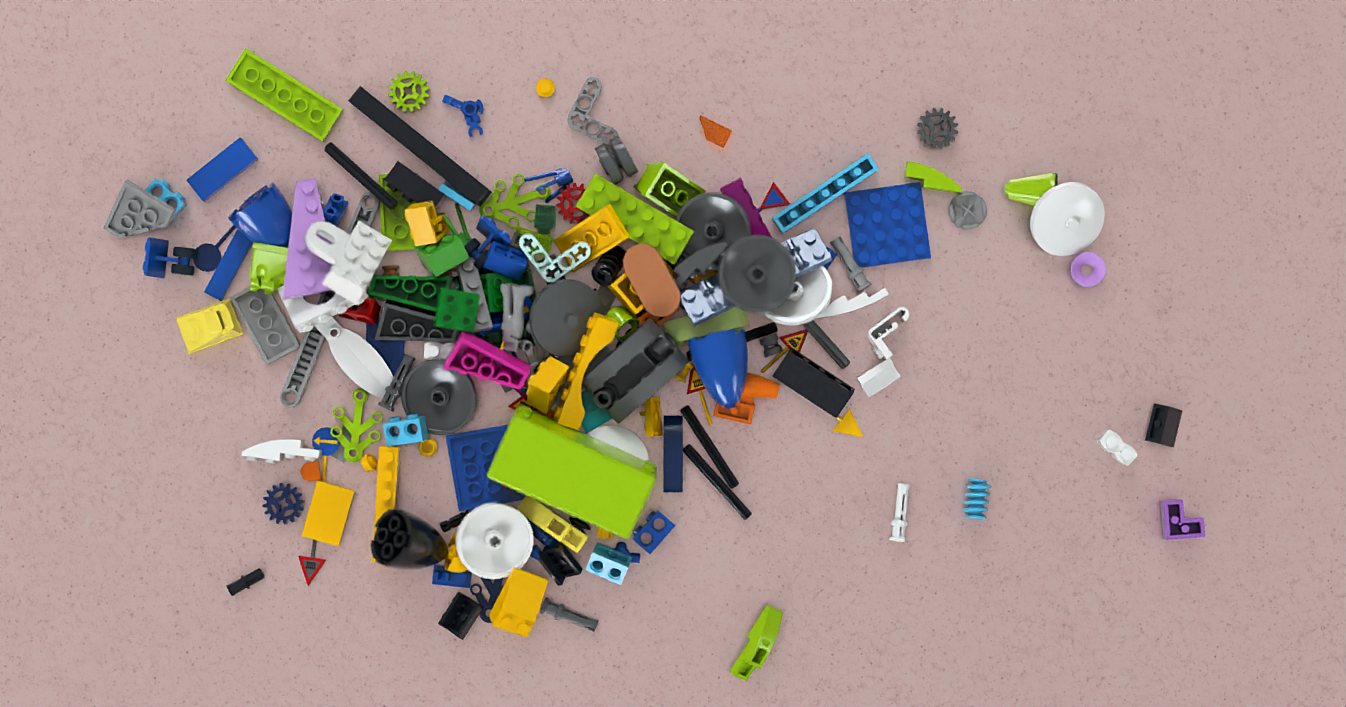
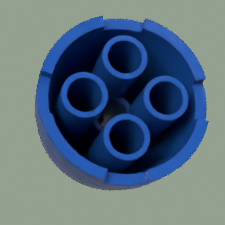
M274 182L270 184L269 188L265 185L244 201L239 210L235 209L229 215L228 219L251 242L289 247L292 210Z
M736 329L710 333L699 340L698 337L690 339L688 346L691 358L707 391L720 406H725V409L736 407V403L740 402L744 391L748 368L747 342L744 329L740 330L739 333H736Z

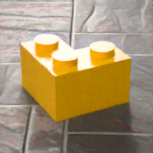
M433 200L411 204L405 209V219L409 223L410 235L412 240H414L415 246L436 243L450 231L443 218V215H446V213L437 214Z
M551 356L546 361H542L538 367V372L535 375L532 374L528 380L527 404L547 414L556 402L559 388L567 379L569 366Z

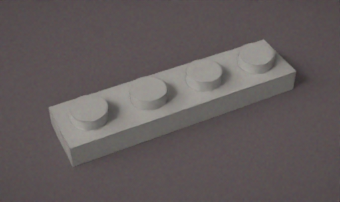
M471 257L456 265V270L462 291L480 295L474 332L491 330L493 326L479 272L473 264L475 259Z

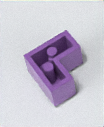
M1183 500L1160 501L1163 539L1205 537L1204 518H1184Z

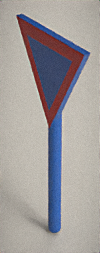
M773 182L763 203L757 210L760 212L763 209L789 205L790 203Z

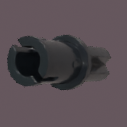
M259 568L246 576L242 575L240 579L226 586L231 596H234L246 588L249 589L251 585L264 579L265 576Z

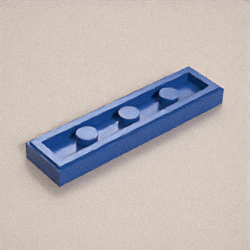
M238 229L204 293L220 301L223 300L253 243Z

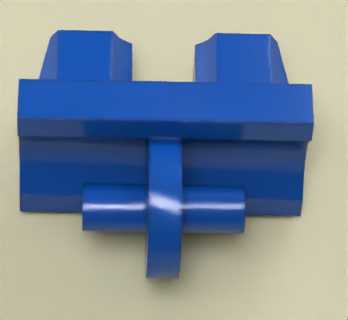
M333 193L323 210L325 222L331 223L338 227L348 207V201H345L342 195Z

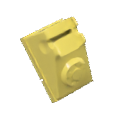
M230 298L176 318L189 354L244 335Z

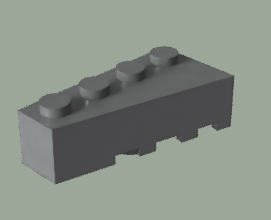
M386 301L375 340L454 342L457 330L434 327V314Z

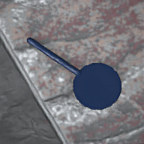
M234 225L215 246L205 243L196 248V258H193V261L198 269L210 272L217 268L222 258L218 247L236 228Z

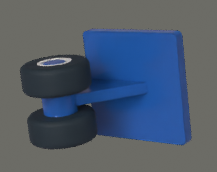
M484 215L480 218L476 229L487 239L481 245L476 238H473L464 246L469 258L475 259L473 264L478 271L483 269L488 252L485 249L490 243L496 241L506 246H509L511 243L508 233L504 230L500 231L495 226V222Z
M147 238L145 244L146 255L143 263L144 276L165 278L166 261L178 263L172 264L171 273L194 275L195 267L190 266L189 263L190 258H196V249L174 247L173 256L178 258L167 257L168 240Z

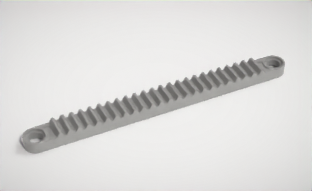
M365 193L360 198L347 230L348 234L352 232L358 221L369 227L373 224L380 201L372 193ZM367 197L375 199V205L371 208L365 206L364 202ZM333 290L322 292L317 305L331 300L336 292ZM315 326L305 333L282 389L280 400L286 407H294L299 403L324 344L325 337ZM288 392L295 394L296 398L293 403H288L285 400V395Z

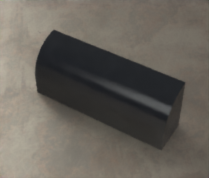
M792 347L773 374L774 378L835 418L841 413L855 391L853 387Z

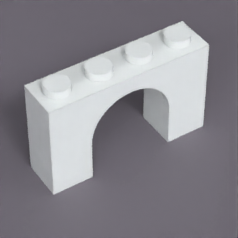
M284 285L278 288L282 300ZM365 290L356 304L338 293H335L331 300L320 305L308 303L305 296L283 300L294 326L302 333L310 331L313 326L319 323L327 322L330 320V317L336 314L346 312L353 305L363 303L369 296Z

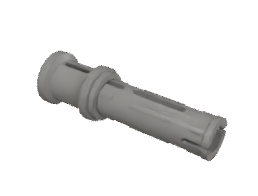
M841 236L832 240L830 243L846 267L848 278L852 279L857 288V293L872 285L865 277L863 268L859 267Z

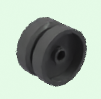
M618 135L609 140L613 150L612 153L604 144L594 148L600 158L599 162L604 171L610 176L615 185L624 180L620 168H623L628 176L638 172Z

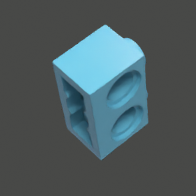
M155 178L145 190L153 195L154 190L160 187L162 189V195L158 197L160 200L167 204L171 200L176 201V211L171 219V222H173L187 206L184 202L185 198L177 191L173 193L169 189L171 186L165 180L161 179L159 181Z
M418 414L407 415L406 419H400V416L388 418L389 421L383 424L387 447L422 442L429 439L425 416L418 417ZM412 424L417 426V432L412 430ZM394 426L399 429V435L395 434Z
M597 542L585 570L621 585L632 557Z

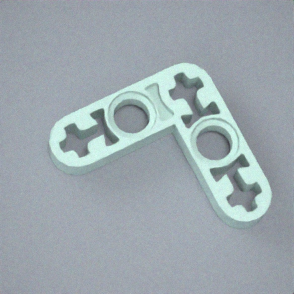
M525 233L519 240V245L541 276L548 282L558 280L587 259L591 253L589 244L580 241L552 260L533 234ZM524 238H527L528 240H529V239H532V240H533V241L531 242L532 246H533L534 248H535L536 246H538L539 248L535 249V250L530 254V253H529V251H531L530 246H529V245H526V246L523 245L524 242H525ZM579 246L582 248L586 247V254L580 253L576 256L579 260L575 261L574 256L570 252L573 251L576 254L579 251ZM538 252L543 253L545 256V260L541 263L534 260V255ZM563 257H570L572 264L565 267L561 264V259ZM556 262L559 268L563 270L562 272L559 269L554 272L555 277L551 275L546 276L548 273L547 269L553 270L556 268Z

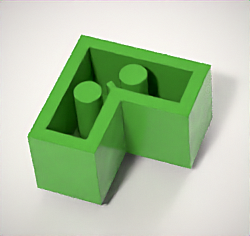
M455 234L443 237L442 241L438 243L414 247L423 267L436 277L469 259L461 239Z

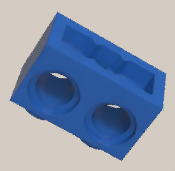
M659 510L656 513L652 511L646 517L648 522L644 527L639 525L632 533L635 535L633 540L649 554L655 550L675 527V524ZM661 518L664 520L665 525L662 529L654 527L653 522L655 519ZM643 533H649L652 536L650 543L645 544L641 541Z

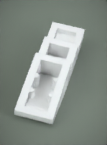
M884 288L868 297L864 291L850 301L843 295L830 303L817 318L833 317L855 311L889 295V293Z

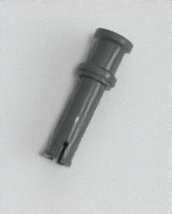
M404 353V357L390 386L385 388L386 393L382 401L378 403L379 406L392 412L394 411L393 407L397 398L401 396L400 390L415 360L414 357Z
M545 598L540 610V614L545 613L555 617V620L562 619L592 632L595 631L599 621L569 610L562 603L559 605L551 602L549 598Z

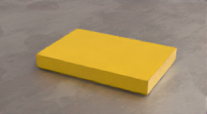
M317 480L301 536L339 546L354 490Z

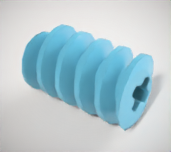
M968 478V481L973 483V485L967 486V489L972 492L965 494L970 500L964 501L969 506V508L963 509L964 512L968 513L964 517L986 519L987 516L982 514V512L988 511V508L984 507L983 504H988L989 501L984 497L990 496V493L985 491V489L991 488V485L987 484L988 481Z

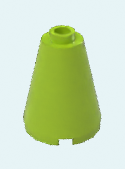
M1048 173L1012 179L1009 184L1006 183L1005 195H1008L1011 200L1035 206L1044 193L1058 185V174Z

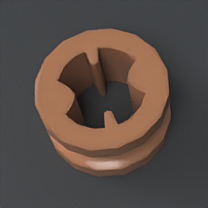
M382 266V269H384L382 275L399 276L400 274L397 272L399 266Z

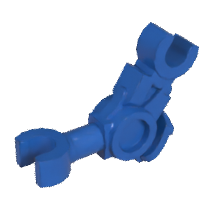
M445 95L442 102L461 109L460 111L464 114L467 126L470 125L469 136L473 137L472 130L475 128L482 135L483 130L478 125L481 120L477 114L479 109L480 113L483 114L482 102L479 99L476 102H462Z

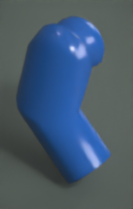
M618 542L616 544L615 550L631 556V562L640 563L639 553H630L626 548L625 542Z

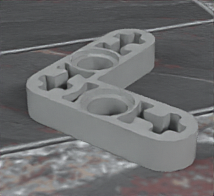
M590 77L585 81L568 115L567 121L571 128L610 146L609 142H607V137L602 135L601 139L598 138L602 127L606 128L604 133L610 134L613 132L614 137L618 135V132L588 116L602 88L598 78ZM596 81L598 89H593L591 95L595 96L592 99L589 95L583 94V92L586 91L588 93L590 90L588 83ZM582 98L589 99L590 105L588 108L580 107L579 101ZM579 115L580 121L585 122V119L589 121L585 124L584 130L580 128L583 125L579 123L573 125L571 118ZM591 123H595L599 127L598 132L595 134L588 132V126Z

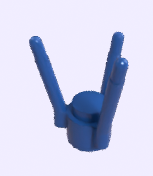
M560 168L556 171L527 177L524 181L527 182L556 175L554 180L536 188V191H540L556 183L558 186L562 185L561 188L545 200V203H549L561 193L560 190L567 189L566 185L572 183L573 179L567 168L564 170Z

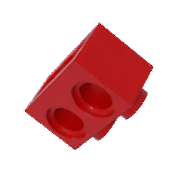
M366 298L363 303L349 307L346 312L338 314V316L376 325L381 306L375 299Z

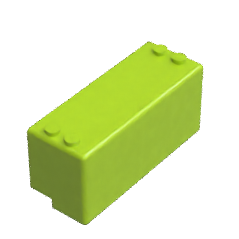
M518 405L494 455L487 476L489 479L628 539L656 482L657 466L651 461L640 459L580 431L557 424L555 420L541 415L527 406Z

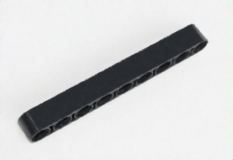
M361 86L358 87L348 100L479 207L492 193Z

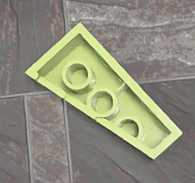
M733 307L696 326H693L688 316L664 322L665 331L675 339L676 346L686 345L687 340L698 337V340L702 339L701 337L710 333L736 329V332H740V328L750 326L747 312L737 307Z

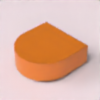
M319 461L308 462L302 466L301 476L304 480H322Z

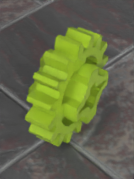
M404 71V76L398 73L397 80L391 79L394 85L388 86L392 90V92L388 93V96L393 97L390 102L392 104L397 102L396 108L399 109L402 106L405 113L407 108L410 109L411 113L414 112L415 107L421 110L420 104H427L424 98L430 97L426 94V91H429L430 88L424 86L427 81H421V74L415 77L414 71L411 72V75ZM412 79L410 83H402L404 80ZM419 84L422 90L421 96L417 93ZM411 87H413V94H408L407 96H405V89H410ZM397 88L400 89L401 92L399 99L396 95ZM409 100H415V101H416V102L413 103V104H405V103H407Z

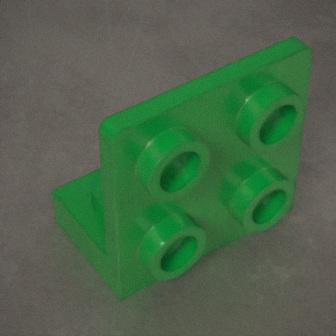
M499 273L480 276L489 314L503 312L501 283L524 285L523 274L519 281Z
M439 288L433 326L474 332L480 295Z

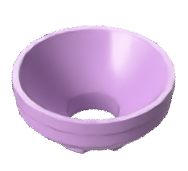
M1093 252L1081 253L1073 260L1071 265L1073 279L1084 287H1092L1099 284L1106 274L1105 262L1099 255ZM1085 264L1092 267V273L1089 276H1085L1081 272V268Z

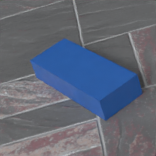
M240 137L186 181L201 200L205 202L256 162L258 158Z

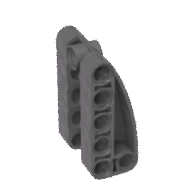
M649 318L583 377L582 385L594 396L595 404L599 408H605L606 412L619 424L677 375L689 360L678 349L675 339L669 333H664ZM602 394L606 395L608 397V400H605L602 397Z

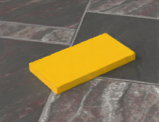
M608 204L553 241L561 254L580 241L589 244L591 248L590 256L571 269L574 273L629 238L630 235L612 206ZM579 246V251L576 254L573 251L570 252L574 256L575 261L579 260L576 256L580 253L586 254V247L582 248ZM564 257L567 264L570 266L572 264L571 258Z

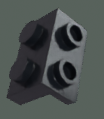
M562 542L545 546L538 559L558 586L563 584L566 577L579 575L583 570Z
M458 592L438 624L463 640L484 607L469 596Z

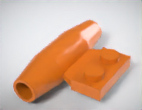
M747 372L746 383L740 402L736 403V407L725 409V406H720L716 402L713 416L751 425L755 408L753 397L777 399L780 384L760 375Z

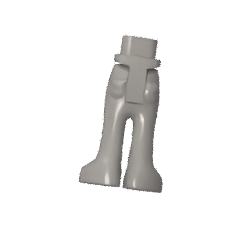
M501 283V293L503 295V322L501 329L504 336L502 341H505L504 350L518 351V343H521L520 338L524 329V300L526 296L533 294L534 286Z

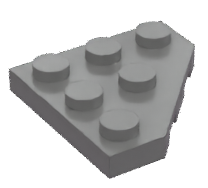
M126 180L103 229L118 238H123L157 228H164L170 224L176 209L133 182Z

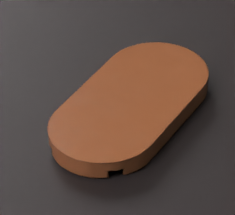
M637 244L631 247L624 256L623 266L645 309L658 317L672 314L680 304L681 292L661 254L655 247L648 244Z

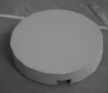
M965 191L957 194L951 200L948 214L955 226L971 230L978 227L984 221L987 215V207L985 201L978 194Z

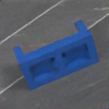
M493 241L487 252L483 268L519 281L526 268L528 257L522 251Z

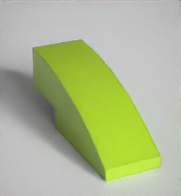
M906 162L904 178L923 180L922 188L953 193L962 192V188L945 174L919 163Z

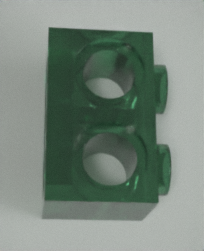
M536 204L534 228L538 230L539 234H550V231H555L556 206Z

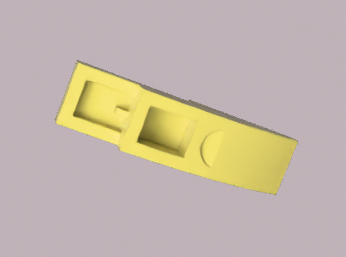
M528 495L525 496L517 508L525 517L576 553L580 552L589 539L587 535Z

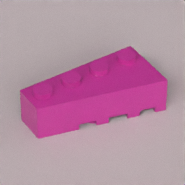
M467 331L461 332L445 359L443 366L445 370H455L460 374L477 376L482 380H492L497 384L521 389L530 374L531 365Z

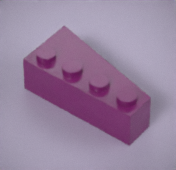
M741 178L720 188L722 194L734 198L747 212L751 223V235H764L772 238Z

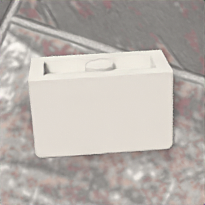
M890 357L856 378L868 397L873 396L900 378V374L894 367Z

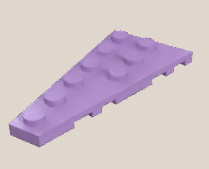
M315 178L296 181L283 300L331 290L322 283L333 264L312 252L305 240L306 233L312 224L321 221L325 222ZM316 234L318 238L330 244V240Z

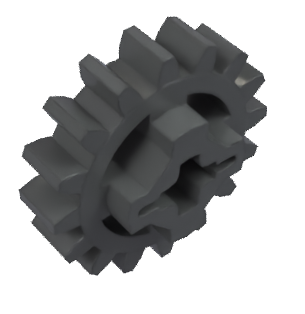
M933 108L932 113L927 110L925 112L926 117H920L923 122L917 123V126L921 127L917 134H922L919 140H926L925 146L932 144V149H935L936 145L943 149L944 143L947 147L950 146L949 140L955 141L953 134H958V131L954 130L958 123H953L956 117L950 118V111L943 113V108H940L939 112L936 111V108ZM933 116H941L939 120L934 121L930 119ZM941 121H942L943 123L941 124V127H940V129L942 130V132H941V131H938V132L935 133L934 136H933V133H934V130H935V127H933V125H934V126H937V125L940 124ZM947 121L950 125V132L946 129L945 123ZM925 125L929 128V136L925 132ZM941 136L945 138L942 141H934L936 137Z

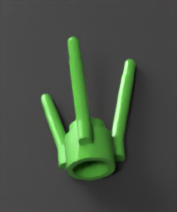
M455 203L464 235L462 232L457 233L446 215H443V218L451 232L459 237L465 246L471 237L467 231L459 204Z

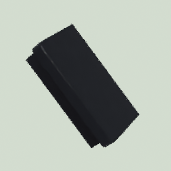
M1154 403L1145 441L1174 447L1182 410Z

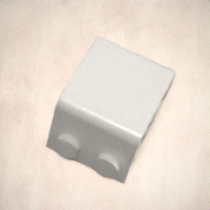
M900 307L867 331V338L875 347L873 352L879 359L883 358L886 360L893 355L882 341V338L899 327L896 322L889 325L887 320L901 311L903 315L900 317V320L902 322L907 321L909 317L907 308Z

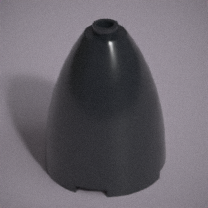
M391 509L385 512L375 524L377 529L374 540L371 541V552L376 562L383 566L396 569H420L441 562L448 554V546L439 532L425 520L412 513Z

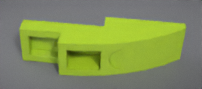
M767 604L747 635L750 641L731 668L730 672L732 675L747 681L756 667L761 669L776 640L783 615L781 610Z

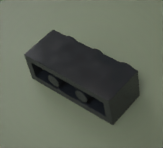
M399 161L396 162L384 179L388 182L386 185L394 192L397 190L402 192V198L409 203H412V201L420 203L433 200L436 210L446 196Z

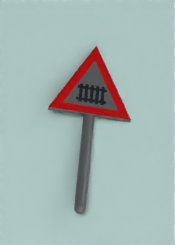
M314 539L311 557L298 556L308 586L326 561L314 558L317 540Z

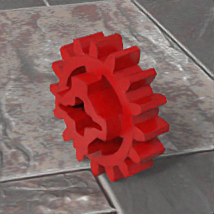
M573 183V188L566 185L567 191L560 190L563 195L562 197L557 196L560 203L556 204V207H561L558 214H565L563 220L570 218V224L574 220L579 224L581 219L585 220L587 216L590 217L591 215L577 207L573 208L574 204L569 198L577 201L585 191L583 183L580 187ZM573 191H581L579 195L573 196L570 194ZM565 199L569 201V207L567 210H565L564 208ZM581 211L583 213L581 216H572L574 212Z

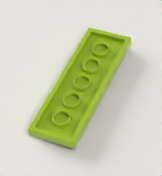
M246 48L225 80L322 142H324L343 112V109Z
M596 173L576 205L577 208L589 215H593L610 204L630 235V239L638 244H648L655 247L662 258L676 265L695 233L693 230Z

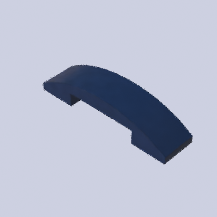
M664 416L663 492H683V416Z

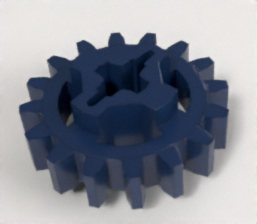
M280 483L279 488L273 485V491H266L269 496L263 497L267 504H263L262 507H267L268 509L265 515L271 514L269 520L276 518V524L283 520L285 525L288 523V519L294 522V516L298 518L301 516L298 511L304 510L300 504L304 503L305 500H300L299 498L303 494L296 493L297 487L291 489L290 483L286 487H284L283 483ZM283 491L280 497H273L277 492ZM291 494L295 497L296 503L291 500ZM285 498V502L288 503V506L282 509V505L279 504V501H283ZM271 504L276 507V513L273 511ZM294 510L292 514L284 517L286 511Z

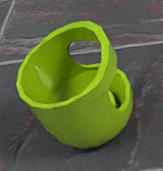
M622 306L611 308L605 315L616 319L619 323L615 338L620 342H623L638 329V319ZM628 322L631 325L630 332L622 337H618L621 327Z

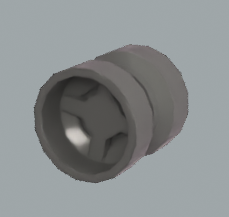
M777 333L759 339L760 344L764 347L763 353L765 358L783 351L781 345L778 344L779 338Z

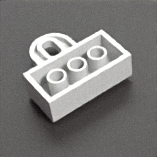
M358 221L350 234L331 223L316 222L310 226L305 236L310 250L333 264L322 284L355 304L365 291L392 242L391 239L361 221ZM316 234H319L325 237L326 239L330 240L332 244H328L325 241L321 240L317 237Z

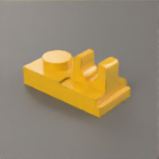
M660 397L649 398L642 404L645 405V411L639 412L640 416L646 415L644 424L646 437L662 436Z

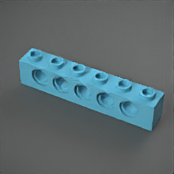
M868 153L773 216L772 220L781 234H784L878 171L879 168Z

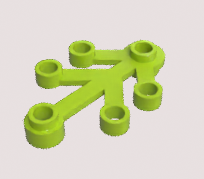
M516 174L513 177V184L505 200L497 203L501 192L506 189V183L498 180L495 183V190L490 200L485 201L479 208L480 216L484 215L486 218L489 217L491 219L496 218L508 224L510 228H516L519 224L516 217H508L499 212L509 209L525 217L527 221L534 222L537 218L536 212L533 210L528 211L518 206V204L536 198L546 200L550 197L551 190L549 187L545 188L547 191L545 195H540L539 191L535 190L515 197L519 187L524 183V177L521 174ZM520 176L522 182L516 183L515 178ZM503 183L504 188L501 190L497 189V184ZM487 207L492 208V212L490 214L485 213V209ZM531 212L535 214V217L532 220L528 219L527 215ZM511 219H515L517 223L516 225L511 226L509 224V221Z
M358 388L353 392V400L356 402L353 424L345 415L342 407H336L333 410L334 417L339 418L350 432L351 443L342 434V428L339 426L332 427L330 433L345 448L344 457L352 463L358 462L363 456V450L373 442L379 441L381 437L380 433L374 430L369 433L368 438L359 443V436L383 419L382 413L376 411L372 413L367 421L361 424L363 403L368 399V392L363 388ZM358 392L364 394L363 399L359 400L357 398ZM337 409L342 410L341 416L335 414ZM374 414H380L381 418L379 421L374 420ZM334 428H338L340 430L339 435L333 434ZM372 433L378 434L377 440L371 438ZM355 449L357 451V455L355 457H352L350 455V450Z

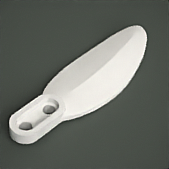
M333 316L327 322L315 325L328 340L335 360L347 376L370 394L383 398L386 393L385 388L390 386L394 377L380 354L361 336L343 328ZM333 329H336L338 332L335 337L331 335Z

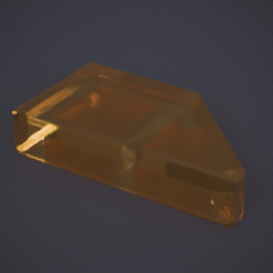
M700 115L699 119L706 140L724 148L732 130Z

